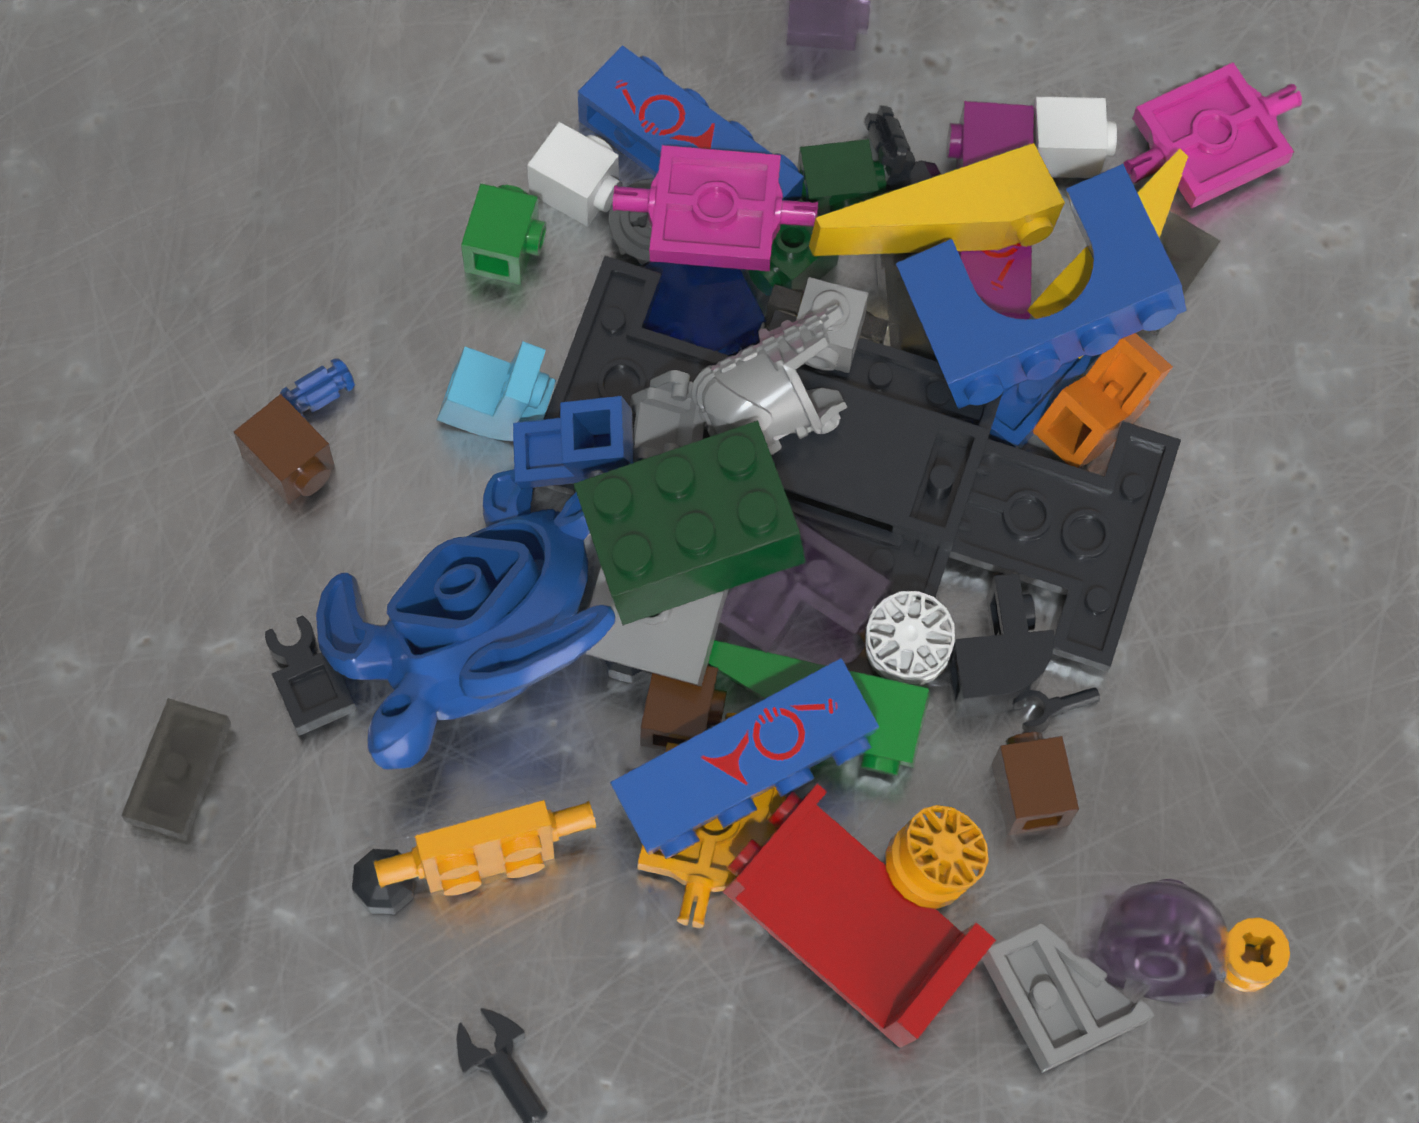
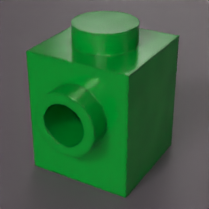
M480 183L461 243L464 272L513 284H522L530 254L540 255L546 236L547 222L539 220L538 196L529 195L523 189L512 185L495 187Z

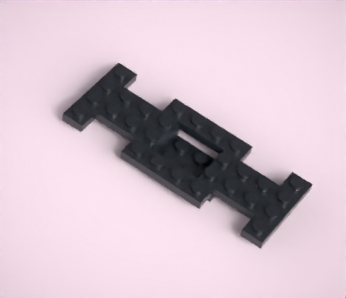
M604 256L543 420L560 418V402L622 396L630 406L631 396L650 387L651 379L671 370H678L688 373L690 375L689 381L694 382L703 369L709 365H716L717 362L729 357V355L645 329L662 283L661 273ZM775 310L768 331L781 327V323L786 320L795 322L797 317ZM859 337L849 373L835 369L820 370L805 363L796 369L806 391L817 388L838 390L847 408L839 412L841 417L839 425L828 433L817 434L811 431L808 433V436L799 439L797 434L790 433L778 439L782 447L771 456L784 490L893 525V529L891 532L787 498L800 531L806 563L791 568L881 598H887L900 591H919L936 597L949 557L1002 575L1019 573L1021 581L1066 595L1054 632L1052 654L1108 672L1112 665L1181 439L1122 421L1105 474L1102 476L988 439L1002 394L986 404H969L958 409L937 361ZM632 412V424L634 431L636 413ZM708 429L704 430L703 439L710 437ZM574 483L544 486L571 496L576 493ZM925 599L926 603L933 605V602Z

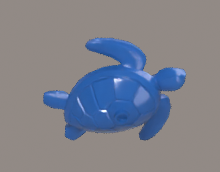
M514 469L494 474L488 481L483 495V517L486 528L466 537H456L447 540L427 554L387 605L389 619L386 625L368 623L358 581L353 575L340 573L329 581L321 593L316 612L318 644L321 653L335 671L350 679L388 681L394 689L376 710L368 728V751L375 764L387 770L405 769L419 763L429 750L437 720L464 718L493 709L522 694L529 686L575 662L600 642L615 624V612L611 606H593L578 613L587 583L589 564L584 539L590 532L577 493L566 501L561 512L554 509H546L531 513L533 488L521 489L515 483Z

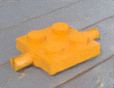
M727 713L725 719L727 720L737 713ZM667 742L665 752L675 748L678 744ZM774 787L752 799L758 810L725 828L722 827L718 818L695 830L700 839L699 842L668 859H665L660 849L648 855L642 845L638 860V870L672 877L681 884L686 885L677 922L688 926L693 903L697 902L692 927H704V919L711 891H724L735 878V875L727 869V866L752 838L762 846L776 830V827L768 819L785 800L786 795L780 797L777 789Z
M542 800L415 835L417 845L411 848V852L378 861L374 860V865L381 888L419 876V879H427L430 893L443 890L444 895L447 896L459 895L482 885V878L506 872L508 878H519L540 871L545 867L543 861L554 859L553 843L559 841V837L590 828L594 829L596 828V822L589 801L552 812L551 809L547 810L545 801Z

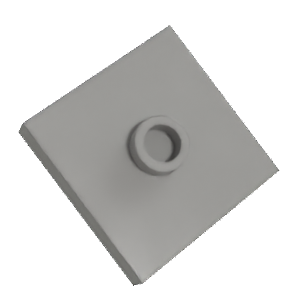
M600 567L589 608L598 605L611 606L615 612V624L600 642L588 650L585 655L702 686L728 590L622 625L602 567Z

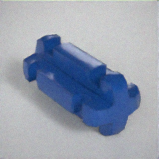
M339 358L330 360L332 367L326 370L324 366H320L294 382L296 388L290 391L285 387L281 390L280 394L304 417L302 412L307 409L313 413L339 398V390L345 388L346 391H351L355 386L353 376Z

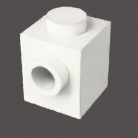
M1036 97L1034 102L1033 143L1040 153L1051 177L1091 178L1101 173L1106 156H1114L1117 143V127L1115 121H1107L1106 98Z
M558 122L527 165L529 194L538 196V199L587 227L600 210L603 212L610 210L613 202L614 186L622 187V181L619 180V155L614 153L610 145L599 137L593 135L584 136L561 122Z

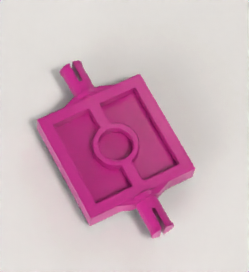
M1232 62L1137 106L1132 119L1148 142L1150 150L1124 161L1123 164L1128 175H1130L1132 183H1137L1139 180L1158 172L1181 149L1188 156L1179 181L1178 189L1190 207L1194 208L1289 163L1294 150L1279 130L1276 116L1302 105L1300 91L1295 92L1297 87L1294 84H1289L1270 95L1262 96L1260 92L1246 82Z
M662 145L659 171L652 181L650 189L615 185L613 193V211L648 213V219L652 228L649 247L651 262L770 271L772 244L780 230V224L814 227L818 214V202L783 200V193L779 185L781 155Z

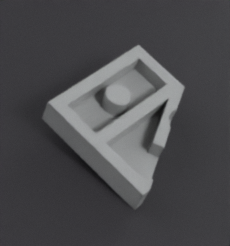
M1042 923L991 946L982 957L985 967L1042 1073L1148 1022L1155 1016L1150 1006L1141 999L1133 1003L1104 980L1108 975L1089 959L1081 958L1072 953L1068 948L1067 942Z

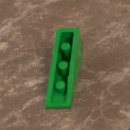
M714 640L707 666L718 668L719 674L764 700L827 665ZM849 671L879 725L877 731L867 737L872 748L859 755L862 757L860 767L898 776L900 766L914 768L930 698L929 688Z

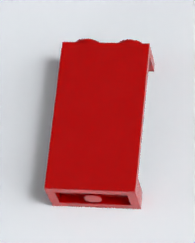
M818 783L803 798H800L792 791L769 817L768 821L776 827V830L761 846L752 838L727 866V869L735 875V878L724 889L723 893L894 1044L901 1048L920 1037L996 939L978 923L960 931L936 909L918 906L904 898L892 884L886 870V865L817 806V803L827 793Z

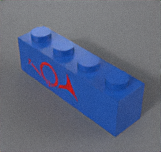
M623 45L578 90L579 122L654 177L659 171L662 145L772 154L754 141L751 133L743 125L736 121L728 122L711 110L704 98L690 88L682 89L667 78L653 60L646 56L638 57ZM775 153L774 155H781L779 185L783 193V200L798 201L801 199L804 176L799 173L798 168L790 159L782 154Z
M842 658L611 781L610 784L647 854L650 855L660 849L665 859H668L699 842L700 839L695 830L718 818L722 827L725 828L758 810L752 800L774 787L777 789L780 797L785 796L814 780L815 778L810 768L832 756L837 766H840L868 751L872 747L867 737L874 734L879 725Z

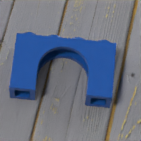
M1124 164L1066 188L1073 217L1094 262L1091 277L1083 292L1069 306L1055 314L1039 319H1015L992 310L976 293L953 239L896 263L958 409L969 404L982 405L991 402L999 397L1006 388L1027 379L1036 381L1047 378L1054 374L1064 363L1085 354L1095 356L1112 349L1120 339L1143 329L1153 331L1170 324L1178 314L1187 311L1182 284Z

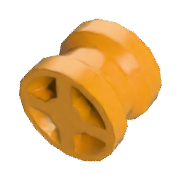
M1247 918L1238 922L1217 944L1214 954L1215 968L1221 979L1231 988L1242 992H1256L1267 987L1287 967L1290 949L1284 932L1273 922L1263 918ZM1246 944H1253V945H1256V947L1253 948V947H1251V946H1245V945H1246Z

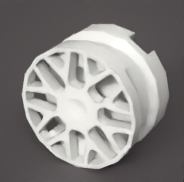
M900 591L884 598L872 611L865 635L866 655L876 673L884 679L919 686L935 680L946 668L955 643L954 622L947 608L935 597L919 591ZM925 599L933 602L936 606L934 607L932 604L926 603Z

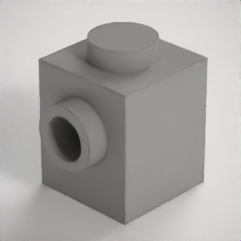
M811 277L808 278L796 321L803 319L808 314L821 313L824 309L834 304L840 305L844 316L828 327L829 346L805 362L806 365L820 370L835 369L846 373L850 372L865 319L868 292Z

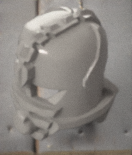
M834 304L824 309L821 313L808 314L803 319L795 322L786 320L781 323V327L771 331L764 328L759 331L760 343L751 345L739 351L737 355H731L717 362L716 365H709L698 374L692 386L693 403L700 407L698 413L702 421L707 422L709 425L708 433L710 437L758 420L772 455L782 447L778 439L790 433H795L799 439L808 436V433L811 431L817 434H825L839 425L841 419L839 412L847 408L839 391L826 388L806 391L796 371L798 367L829 346L828 327L844 316L839 304Z

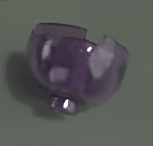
M1162 879L1131 886L1119 894L1109 905L1098 933L1094 957L1097 966L1108 974L1107 978L1122 989L1125 987L1127 978L1151 985V988L1144 996L1145 998L1156 1001L1188 1002L1205 999L1213 994L1216 981L1220 980L1223 984L1227 975L1230 955L1229 935L1220 910L1209 898L1181 881Z

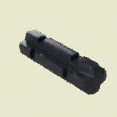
M880 105L877 113H867L864 124L867 131H869L870 139L876 153H878L880 163L885 165L887 175L892 178H899L902 170H912L915 166V157L910 151L911 148L903 130H901L899 120L894 118L891 107Z

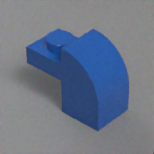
M622 396L560 402V418L513 423L515 483L521 489L573 484L634 463L632 409Z

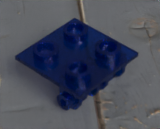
M651 262L643 267L661 273L662 283L645 329L716 352L732 342H737L742 349L760 340L759 330L762 326L761 324L767 320L740 269Z

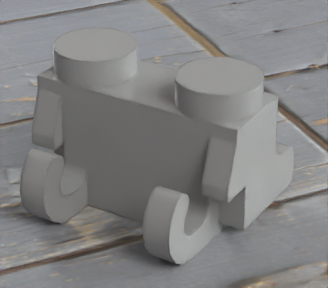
M678 370L666 372L651 379L650 387L631 396L630 407L632 412L636 413L633 431L634 463L703 439V432L708 429L709 425L707 422L702 421L698 413L699 405L693 403L691 393L693 382L689 381L690 375L688 373Z

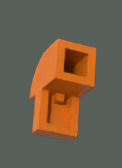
M1136 333L1122 338L1112 349L1101 354L1086 376L1062 389L1032 432L1065 463L1082 468L1101 455L1115 442L1122 421L1133 424L1151 403L1148 400L1173 366Z

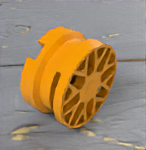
M941 805L923 808L890 839L885 852L886 870L895 888L904 898L918 906L934 909L951 905L984 875L989 861L988 846L980 828L966 814L953 807ZM934 812L941 813L940 818ZM973 869L979 871L977 877L975 876Z

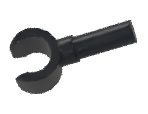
M1093 687L1062 697L1056 696L1048 699L1042 692L1030 690L1022 697L1016 699L1014 705L1015 709H1023L1028 705H1037L1042 708L1044 714L1037 720L1024 722L1022 729L1025 732H1043L1049 726L1051 717L1061 715L1072 709L1100 702V694L1098 689Z

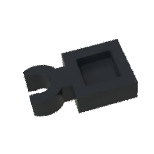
M303 615L296 618L301 638L294 645H282L278 641L273 628L265 631V640L272 657L279 663L288 665V667L272 673V677L298 736L357 711L342 674L331 667L322 653L313 656L316 638L310 622Z

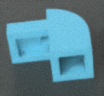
M522 341L513 360L509 363L464 346L453 369L436 420L487 438L513 441V423L544 419L556 379L550 378L549 374L539 371L546 350Z

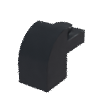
M1019 573L996 575L993 578L986 596L992 636L955 639L947 664L956 718L999 714L1015 708L1016 699L1037 688L1049 664L1054 648V630L1033 631L1036 623L1034 601L1031 594H1022Z

